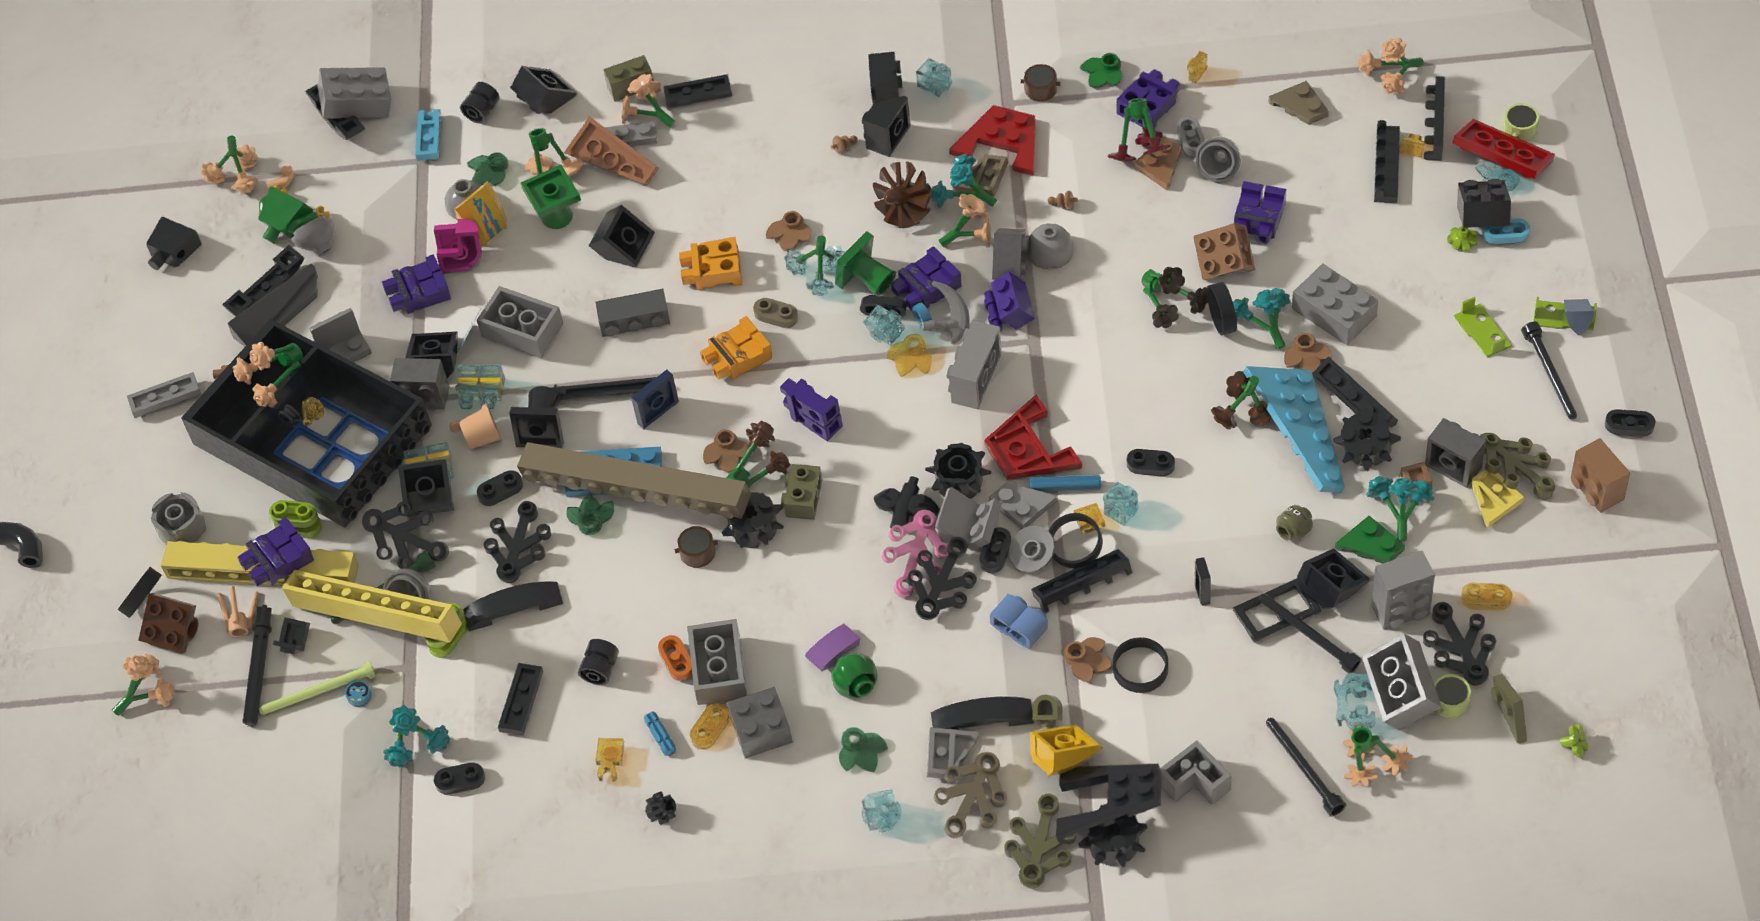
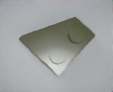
M1503 674L1493 676L1494 687L1491 688V693L1494 701L1498 702L1516 742L1527 741L1523 700Z

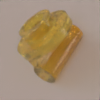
M1409 133L1408 137H1403L1399 152L1422 158L1426 142L1421 141L1422 136Z
M309 397L302 402V423L304 425H311L312 421L323 417L324 407L318 399Z

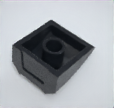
M458 332L411 334L405 358L441 359L446 377L448 378L455 369Z
M1335 548L1303 562L1297 575L1300 590H1304L1318 602L1322 609L1337 606L1354 595L1371 580Z

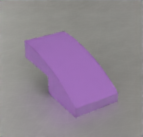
M843 623L806 652L805 657L819 670L824 671L835 665L842 654L858 646L861 638Z

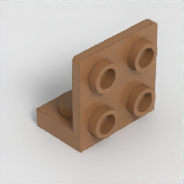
M1233 223L1194 235L1193 238L1203 280H1209L1236 271L1248 273L1256 270L1246 225Z

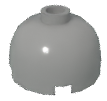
M1054 223L1043 224L1035 228L1030 235L1029 249H1027L1029 259L1035 266L1048 270V267L1056 266V269L1063 267L1073 256V242L1070 233L1062 226Z

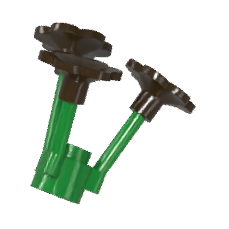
M1166 267L1163 274L1149 269L1142 277L1141 282L1145 287L1143 292L1149 296L1156 306V311L1152 314L1153 325L1156 328L1161 326L1163 328L1170 327L1172 322L1179 318V314L1177 313L1178 308L1176 305H1161L1153 292L1162 291L1165 294L1180 293L1186 296L1190 301V311L1193 314L1203 312L1205 305L1208 303L1207 287L1199 288L1196 292H1188L1180 288L1185 283V277L1182 276V269L1179 267Z

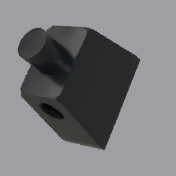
M162 216L146 243L152 256L148 261L149 266L155 270H159L164 263L173 267L180 266L202 245L197 231Z

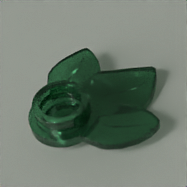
M499 152L492 153L489 156H477L467 163L469 168L476 171L472 181L481 185L488 181L493 186L503 182L506 176L505 170L509 165L507 157Z
M590 494L583 499L579 507H567L568 520L572 524L577 525L580 532L585 535L598 533L602 528V524L610 520L614 514L613 501H607L600 505Z
M856 727L848 728L841 737L843 748L839 753V762L845 771H849L855 765H858L863 770L875 772L878 763L877 753L886 751L888 749L887 743L876 733H864ZM856 736L859 741L852 743L849 738Z

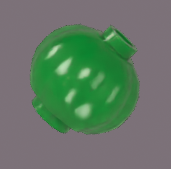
M849 653L841 656L831 673L833 686L836 691L848 698H860L868 695L873 690L878 677L873 660L865 654Z

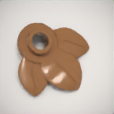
M789 211L784 214L782 220L773 222L769 226L766 238L779 239L781 249L790 251L798 245L799 240H810L811 229L808 225L804 224L803 217L798 212Z
M1301 333L1294 339L1293 346L1286 350L1284 362L1287 368L1299 365L1301 370H1311L1313 373L1320 366V360H1325L1328 356L1331 358L1332 355L1330 348L1326 344L1316 342L1315 338L1309 333Z
M727 429L721 430L715 436L714 442L705 447L703 461L705 464L718 462L719 467L723 471L730 473L739 463V458H742L747 451L748 444L745 441L738 440L732 431Z
M1089 637L1082 642H1071L1065 647L1063 656L1065 661L1071 665L1072 673L1075 677L1084 682H1091L1093 673H1103L1112 667L1109 658L1101 652L1105 646V640ZM1078 653L1080 656L1075 657L1072 654Z

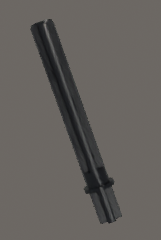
M656 377L571 386H557V384H554L552 389L560 395L561 400L633 393L640 391Z
M267 605L257 607L256 621L252 626L254 636L242 721L243 724L249 727L258 723L268 637L272 631L270 625L272 608L267 607Z

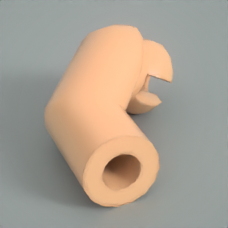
M290 165L281 167L282 175L278 179L266 182L268 190L271 186L274 187L275 185L279 186L280 189L289 186L295 177V172Z

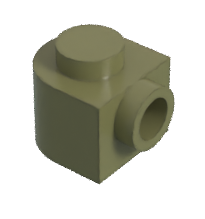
M1052 695L1037 697L1033 703V720L1041 721V726H1056V721H1062L1061 701Z

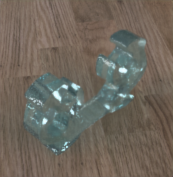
M1349 673L1344 678L1342 685L1339 684L1338 680H1335L1334 693L1337 697L1336 722L1338 726H1342L1343 720L1352 731L1355 727L1372 729L1375 726V712L1372 711L1367 715L1368 706L1359 705L1356 706L1354 711H1350L1347 703L1349 693H1353L1356 698H1364L1367 696L1366 688L1370 691L1373 690L1368 674Z

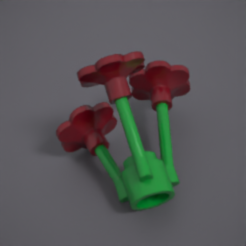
M1145 98L1130 100L1129 107L1124 108L1125 120L1122 142L1119 144L1118 152L1108 154V158L1129 162L1136 160L1135 156L1127 153L1128 145H1126L1130 116L1133 117V120L1142 119L1143 133L1139 134L1138 138L1135 139L1137 145H1151L1150 149L1143 152V155L1171 147V145L1160 144V138L1163 137V133L1153 129Z

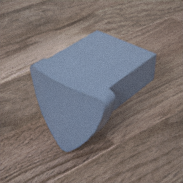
M1588 299L1564 300V311L1569 326L1577 335L1583 334L1593 320L1594 309L1591 308Z

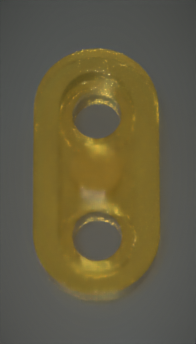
M1468 583L1462 588L1461 602L1470 609L1505 610L1511 605L1512 601L1511 589L1503 584ZM1470 592H1477L1478 594L1473 595ZM1496 593L1503 594V596H1497Z
M714 703L709 705L692 727L690 738L695 748L705 750L712 747L729 723L728 709L723 704ZM714 713H720L718 716H712ZM700 732H706L703 736L698 735Z

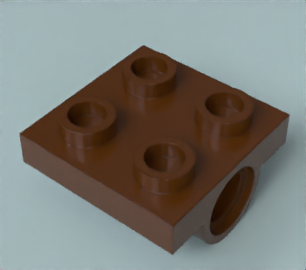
M149 593L138 641L178 653H186L188 641L195 637L198 630V619L194 617L196 605L159 594Z

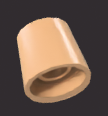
M487 403L483 404L482 409L460 421L452 422L449 426L452 432L462 430L470 449L501 440Z

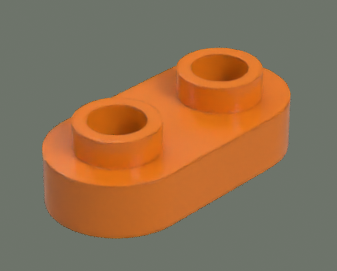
M674 635L662 638L658 644V650L670 676L677 681L687 680L692 676L691 658L683 642ZM671 649H674V650H675V651L672 652V653H669V652H668V651L671 650ZM681 668H684V669H685L684 671H681V672L678 671V670L681 669Z

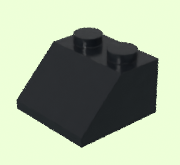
M895 51L868 54L872 104L899 97L898 88H903L902 75H897L901 74L900 60L895 59Z
M528 66L520 67L510 87L517 94L516 97L526 102L530 106L529 108L538 114L554 112L577 94L551 69Z
M901 96L875 103L869 111L864 113L862 124L864 127L866 149L887 157L892 155L911 126L908 97Z
M623 205L607 211L588 246L605 260L635 268L655 232Z
M446 459L398 466L403 502H409L413 507L412 513L406 517L418 516L421 512L433 514L454 511L452 488ZM403 505L404 513H406L408 511L407 505Z

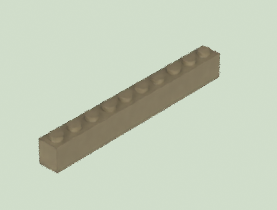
M527 442L517 465L523 478L529 482L539 481L551 486H567L572 490L583 489L594 494L605 493L616 498H632L637 502H653L659 506L670 505L681 510H697L703 514L713 513L729 519L733 517L742 519L751 496L745 481Z

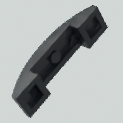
M318 84L305 92L323 117ZM355 115L349 118H324L329 126L345 140L365 130L364 125Z
M288 245L272 259L275 263L272 268L244 293L240 290L236 291L222 304L223 307L236 317L294 276L305 258Z
M533 582L491 593L465 607L463 612L470 632L493 625L492 619L539 606L541 611L561 605L563 600L557 582Z
M1022 697L971 699L950 704L931 712L933 728L958 730V728L1009 722V727L1034 724L1031 699Z

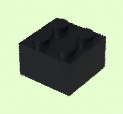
M1489 179L1488 181L1479 182L1476 180L1458 182L1457 209L1463 228L1510 226L1511 198L1505 180Z

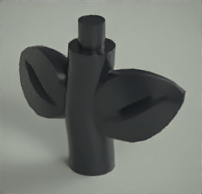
M910 476L908 483L903 484L901 492L894 488H888L874 496V502L879 509L893 512L890 528L895 525L904 526L908 524L909 516L914 517L920 510H929L935 515L939 513L940 508L930 497L918 494L920 488L917 486L919 481L917 477Z

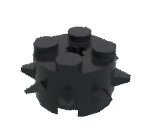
M1369 408L1361 410L1350 418L1344 417L1342 419L1344 425L1341 429V435L1333 438L1334 443L1344 446L1346 454L1342 462L1352 461L1359 466L1363 465L1365 471H1369L1372 464L1376 466L1385 460L1391 462V446L1401 441V436L1390 432L1388 425L1392 417L1383 418L1371 412Z
M963 443L950 444L945 450H936L934 466L925 468V471L935 474V482L931 487L933 491L939 490V493L945 497L947 489L952 487L969 499L981 492L983 476L992 473V471L982 468L981 461L985 456L984 451L975 452L970 445Z
M751 492L742 519L735 517L731 519L726 518L728 525L721 533L723 536H732L735 542L740 545V548H757L758 544L767 546L769 545L768 540L770 542L773 539L777 529L784 528L776 519V515L783 507L781 504H773L770 497L764 495V493Z
M1107 804L1100 805L1098 810L1107 808ZM1128 814L1115 818V823L1105 826L1102 823L1089 828L1090 833H1087V836L1078 843L1079 848L1091 851V855L1095 859V865L1101 863L1115 866V863H1118L1121 868L1126 867V860L1129 862L1137 852H1145L1146 849L1139 843V835L1147 830L1148 827L1147 824L1138 823L1135 815L1129 817Z

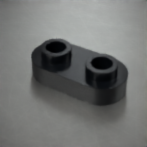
M868 295L862 298L860 304V311L870 317L901 319L905 316L907 309L906 302L899 297Z
M1615 409L1608 412L1605 419V428L1615 435L1644 437L1650 435L1655 427L1654 416L1646 411Z
M1134 449L1128 453L1126 458L1127 468L1134 474L1168 476L1175 469L1174 456L1167 451Z
M509 470L483 482L477 488L479 502L485 506H493L519 493L523 488L521 475L516 471Z
M1002 527L994 528L990 543L982 548L979 557L980 566L987 573L999 572L1004 567L1011 543V534L1007 529Z
M475 762L443 768L434 776V784L437 791L444 795L477 789L485 781V773L482 766ZM469 772H475L471 776L467 775ZM450 777L447 781H442L444 778Z

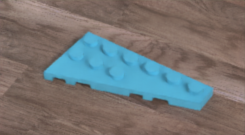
M1246 366L1243 373L1247 378L1251 376L1259 378L1255 392L1258 396L1262 395L1268 405L1266 409L1285 438L1288 437L1292 442V450L1295 455H1300L1306 464L1304 469L1318 491L1341 493L1345 485L1312 371Z

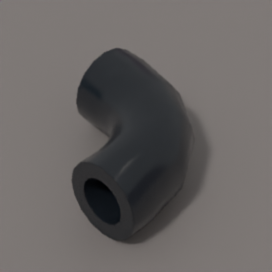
M0 522V545L16 547L18 549V563L27 568L41 566L43 561L42 543L36 533L21 523Z

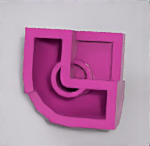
M458 219L457 224L434 225L437 245L436 255L442 273L471 270V267L478 263L482 256L478 225L468 219Z

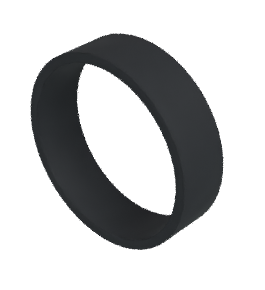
M1224 282L1208 285L1207 300L1216 330L1221 336L1236 332L1237 318L1227 286Z
M1081 513L1063 515L1049 529L1052 537H1054L1056 531L1064 524L1072 521H1083L1092 525L1098 533L1096 547L1083 559L1069 561L1060 558L1055 553L1053 554L1055 561L1067 568L1075 569L1095 560L1102 549L1103 539L1097 523L1089 516Z
M149 567L122 602L118 611L130 618L162 575L152 567Z
M1144 637L1129 639L1119 645L1113 655L1114 677L1119 685L1128 691L1135 693L1153 691L1164 683L1168 675L1167 653L1158 642ZM1132 648H1149L1162 657L1165 667L1156 679L1146 683H1135L1125 679L1118 672L1116 663L1119 657Z

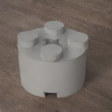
M180 492L181 494L173 495V493L166 494L159 498L152 507V524L159 538L166 545L167 541L177 542L179 540L194 543L206 530L205 520L196 500L187 493Z

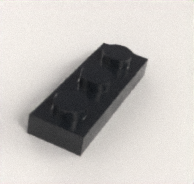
M728 74L663 86L667 108L732 96Z
M518 663L499 721V732L524 735L544 672L542 666Z

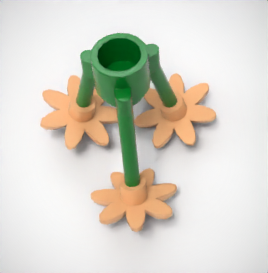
M1355 727L1353 730H1349L1351 739L1342 742L1343 745L1351 747L1347 753L1348 757L1356 755L1357 766L1348 765L1347 768L1350 773L1343 776L1345 779H1352V787L1357 786L1360 781L1363 786L1368 787V780H1376L1378 778L1376 774L1372 773L1375 770V765L1365 768L1363 761L1365 753H1375V745L1387 754L1382 756V759L1388 762L1383 767V771L1392 769L1393 776L1398 774L1399 767L1407 771L1408 766L1405 762L1413 758L1412 754H1406V745L1401 747L1399 751L1395 746H1391L1390 750L1380 740L1378 735L1373 736L1366 727Z

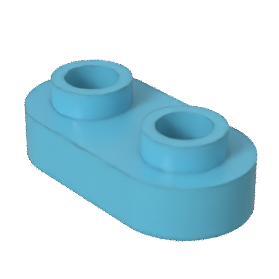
M1520 218L1510 219V226L1483 227L1482 236L1485 241L1491 244L1519 243L1528 239L1530 225L1527 221Z

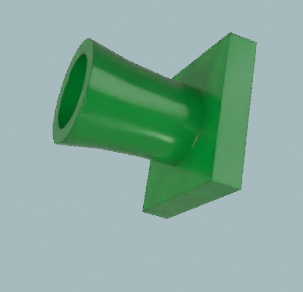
M558 165L520 182L524 193L539 218H542V222L546 227L560 229L571 222L573 213L569 206L581 201V197L562 165Z
M868 231L837 260L835 284L842 289L855 276L874 295L881 296L891 286L896 277V271L871 257L874 236Z

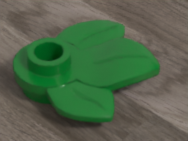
M1106 53L1102 58L1092 57L1080 66L1082 71L1090 74L1088 83L1092 88H1100L1107 82L1115 86L1122 79V72L1120 71L1121 60L1114 53Z

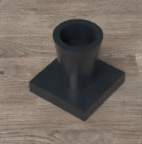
M546 386L534 387L528 394V407H511L509 415L516 447H525L527 442L556 448L563 447L564 440L558 413L561 398L554 389Z

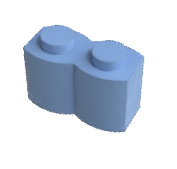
M1007 594L990 613V624L1028 649L1048 629V619L1044 612L1028 607L1026 602L1019 596Z

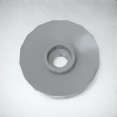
M1034 525L1025 527L1017 532L1011 540L1009 547V558L1012 564L1020 571L1027 573L1040 571L1047 566L1053 558L1055 543L1051 533L1041 526ZM1035 549H1038V551L1034 555H1032L1033 551Z

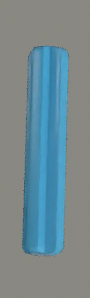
M1100 475L1032 477L1029 484L1030 489L1038 491L1100 489L1101 477Z

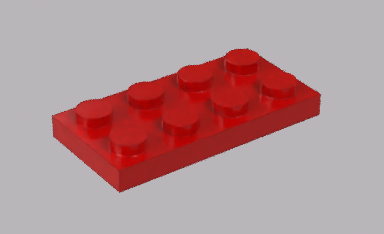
M1472 119L1454 135L1452 144L1459 146L1464 151H1471L1480 155L1485 160L1496 162L1503 168L1512 169L1521 173L1522 176L1536 179L1553 162L1555 156L1552 152L1475 119Z

